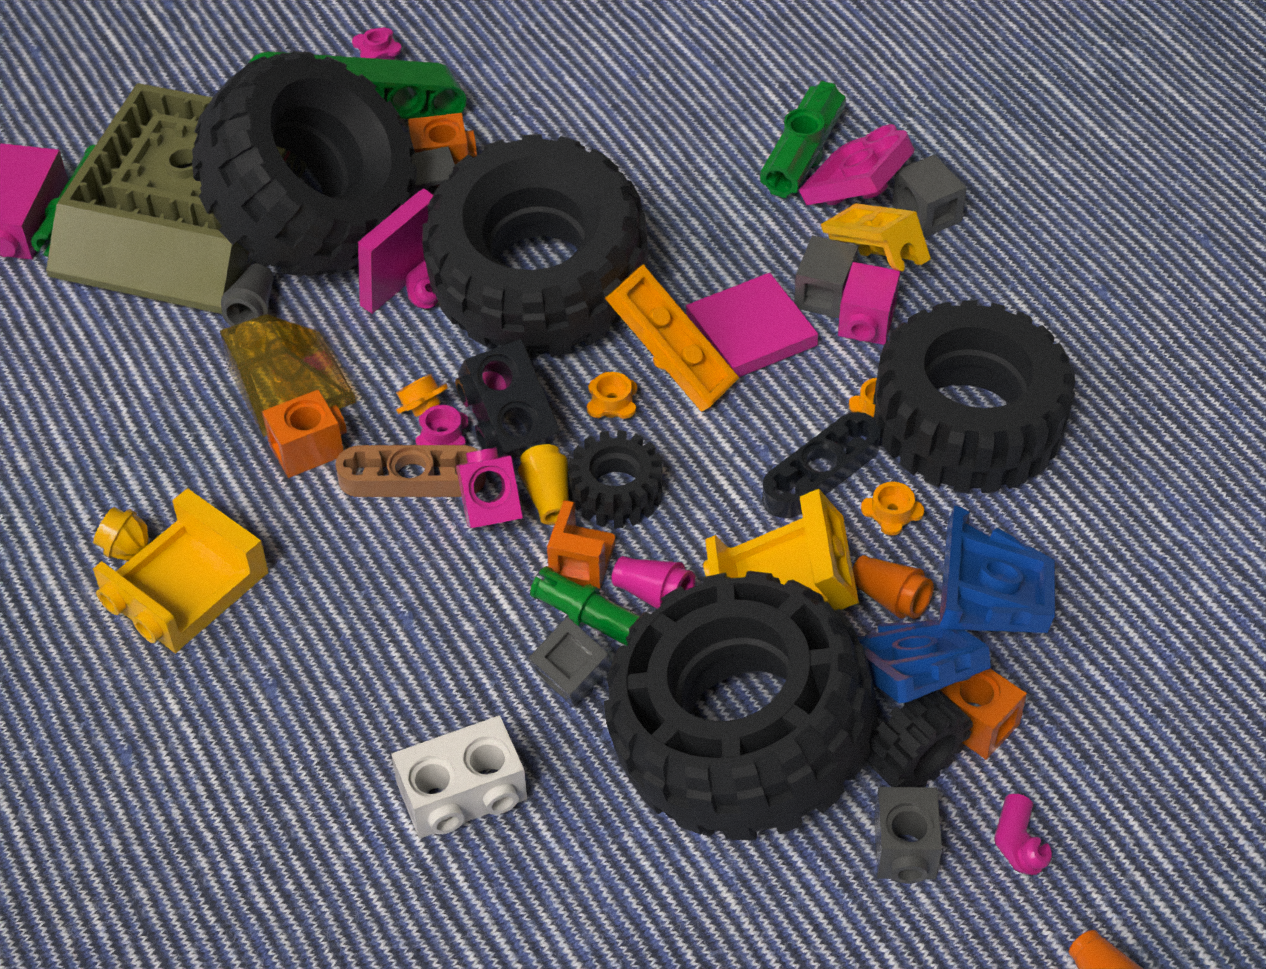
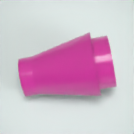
M621 556L613 568L612 584L658 609L662 603L661 597L680 586L683 587L684 591L695 587V574L687 570L682 562L633 559Z

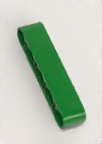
M262 52L255 55L249 62L263 56L269 58L286 52ZM314 54L315 59L320 58L323 60L328 56L347 65L346 69L355 75H364L377 86L375 90L386 102L390 101L401 116L400 119L462 113L466 106V95L451 70L445 64Z

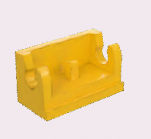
M855 203L821 224L823 233H828L829 239L845 243H855V245H858V251L862 256L870 254L886 256L889 265L896 271L905 270L902 259L913 260L917 265H923L931 260L916 211Z

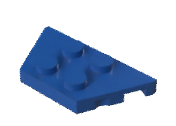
M954 505L947 523L939 627L947 630L1048 633L1055 616V560L1033 547L1020 543L1015 537L999 528L994 529L991 536L984 534L966 523L969 511Z
M939 620L915 623H882L877 626L878 633L857 637L865 651L873 683L898 704L912 701L953 683L968 680L973 675L991 668L990 652L987 644L965 630L940 628Z

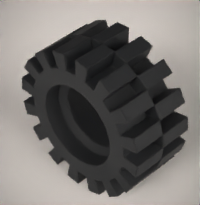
M617 430V438H610L609 431L600 432L599 442H596L590 436L584 440L585 449L579 445L573 451L574 458H570L569 461L570 498H572V502H575L576 511L582 509V517L589 522L596 515V525L605 527L607 520H614V528H623V519L629 518L633 526L640 523V513L647 518L654 513V505L659 506L661 502L662 459L659 453L655 454V446L650 441L643 446V437L636 433L631 440H627L626 431ZM612 472L626 473L635 478L632 482L621 486H609L597 481L602 475Z
M940 689L904 703L901 709L896 706L889 713L892 717L888 722L882 721L877 727L880 733L872 736L869 740L871 751L866 762L891 787H926L927 781L929 779L934 781L940 776L939 771L944 766L948 768L953 763L952 756L960 753L965 747L962 742L969 739L971 735L969 729L973 727V722Z

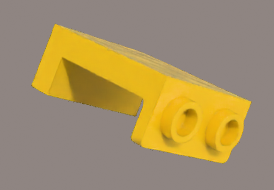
M188 488L172 500L177 521L117 571H114L102 561L93 568L99 586L96 595L102 605L114 615L123 613L133 621L137 631L150 643L160 641L175 654L269 573L261 540Z
M820 489L800 496L802 519L732 548L727 547L716 535L705 539L708 559L704 561L703 568L706 577L725 572L730 578L746 577V572L748 571L772 573L773 577L779 578L780 583L783 585L788 580L793 579L811 588L813 591L821 594L824 602H828L834 610H842L859 603L843 515Z

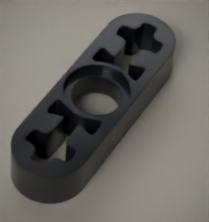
M861 412L845 414L770 470L763 480L762 503L764 508L771 515L779 518L799 516L802 514L800 496L820 489L826 495L872 460L878 453L881 427L877 426L875 418ZM848 436L853 438L850 442H848ZM815 458H826L831 460L836 466L832 470L820 472L812 469L808 463ZM795 487V494L792 495L789 491ZM779 489L783 493L779 495L777 494V490Z

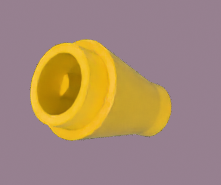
M542 444L527 449L521 455L518 474L538 510L540 521L546 525H554L563 501H569L568 459L565 455L561 454L557 446Z

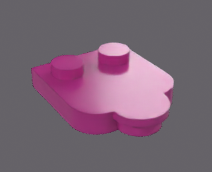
M893 124L881 126L871 131L865 137L852 140L835 150L803 184L799 192L806 205L826 202L827 205H835L847 198L862 196L863 199L873 198L887 189V182L914 153L915 148L905 130H897Z

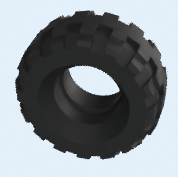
M293 51L291 53H281L280 55L276 54L269 58L263 56L249 62L242 70L231 77L215 94L199 117L194 131L197 133L194 142L195 146L192 149L193 178L196 181H200L202 185L199 198L207 214H214L222 226L219 231L232 245L237 242L249 251L248 257L265 267L268 265L280 266L281 272L284 274L295 276H313L315 274L320 276L328 273L331 276L346 272L358 264V241L414 196L417 167L415 164H411L413 161L411 156L415 153L410 134L403 131L398 121L401 116L390 101L386 102L375 90L377 86L364 75L357 76L347 70L345 63L328 56L323 60L320 58L315 59L314 54L311 52ZM276 146L294 153L312 169L321 185L323 194L309 187L292 172L281 157Z
M542 134L522 135V140L505 143L501 139L485 145L484 151L473 158L471 155H467L453 167V171L448 175L449 181H441L427 206L428 221L423 224L422 233L423 253L433 294L436 295L442 312L453 325L457 324L461 330H467L469 338L490 349H495L498 345L503 346L521 339L529 358H531L532 352L550 351V356L553 357L570 353V350H572L571 346L582 341L586 345L594 343L610 331V322L619 323L622 318L606 301L605 297L638 267L644 264L648 268V238L646 217L642 210L640 196L632 181H627L624 174L619 172V167L611 159L597 149H592L590 153L587 152L585 146H581L580 141L560 136L558 141L542 138ZM531 237H555L565 240L578 248L565 262L543 269H513L497 261L498 257L508 247L518 241Z
M748 571L746 572V577L730 578L726 572L703 577V584L685 591L680 586L661 597L662 603L652 614L643 612L629 628V634L626 637L628 646L622 645L617 648L606 679L609 686V699L604 701L607 728L619 761L641 798L657 814L664 812L669 818H674L678 827L708 837L713 835L715 830L723 831L726 839L731 838L732 840H756L757 831L777 828L779 834H783L802 826L803 821L801 817L814 809L824 813L840 799V796L845 792L843 782L846 779L849 781L855 780L871 751L869 740L871 730L877 727V702L868 660L853 625L840 609L834 610L828 602H824L821 594L813 591L811 588L793 579L788 580L783 585L780 583L779 578L773 577L772 573ZM761 671L775 674L786 680L780 692L769 704L749 716L730 721H711L691 714L692 708L704 691L729 677Z

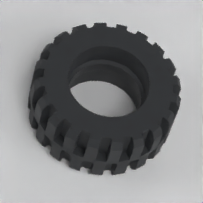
M963 300L961 305L951 306L950 302L935 305L932 308V312L928 313L923 309L908 318L907 323L903 322L890 334V339L884 344L880 355L873 404H876L874 418L877 426L881 427L880 438H883L882 445L893 458L900 457L899 464L912 475L919 472L925 476L924 481L936 487L943 483L954 486L953 491L968 493L969 488H980L981 493H991L999 491L1000 485L1006 484L1010 489L1025 483L1028 475L1032 478L1047 468L1049 460L1055 458L1060 449L1075 395L1073 389L1076 381L1074 369L1069 364L1070 358L1060 343L1053 344L1055 337L1043 325L1039 327L1033 325V320L1030 316L1020 311L1016 314L1005 311L1004 305L992 302L991 307L978 305L977 300ZM949 385L977 386L997 394L1008 404L992 408L971 407L947 398L937 389Z

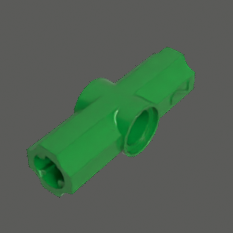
M821 81L816 86H810L798 108L790 111L785 116L784 132L760 173V182L769 189L772 195L786 198L791 193H797L809 170L822 161L823 146L843 112L846 103V96L839 92L836 84Z

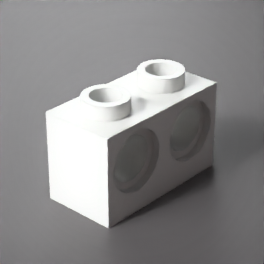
M500 715L391 753L396 782L419 839L434 833H450L467 821L487 814L505 813L517 803L527 800L525 771ZM487 769L498 770L497 772L492 774L480 773L481 771ZM434 788L444 789L443 791L436 794L425 793L428 790Z

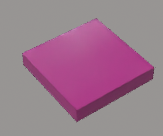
M424 188L358 241L360 306L371 314L406 286V275L425 259L422 244L423 224L428 221L427 206L433 194Z
M770 272L686 305V315L738 377L818 346L817 331Z

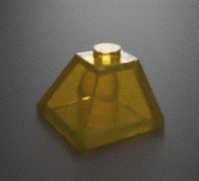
M268 314L220 330L229 372L263 437L267 436L262 415L263 410L319 389L329 407L337 405L340 409L356 403L354 393L319 331Z

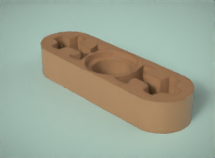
M357 445L342 451L336 459L335 466L341 490L353 497H462L456 465L467 463L466 453L478 450L467 445ZM409 464H417L425 469L421 475L414 478H405L397 474L402 467ZM382 467H387V476H382L384 475ZM434 467H439V476H435ZM358 468H364L362 474L355 475ZM486 472L481 473L475 479V494L485 485Z

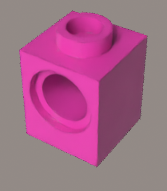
M857 262L852 263L840 304L838 336L881 345L886 343L897 305L900 271Z
M497 447L466 453L467 463L456 465L467 526L469 528H476L522 519V510L511 456L498 457ZM485 471H493L500 477L502 482L500 494L491 501L480 500L474 492L475 479Z

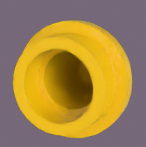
M113 507L101 521L95 533L93 543L103 548V555L108 558L130 560L148 545L147 525L137 516L135 511L128 509L123 512Z

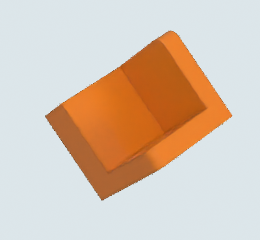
M564 500L547 545L548 567L582 586L591 584L601 589L615 547V535L609 532L576 526L575 502Z

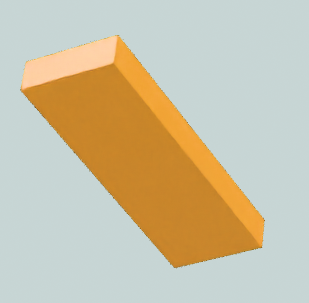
M644 264L633 271L617 288L605 297L606 301L701 412L710 408L739 379L738 375Z

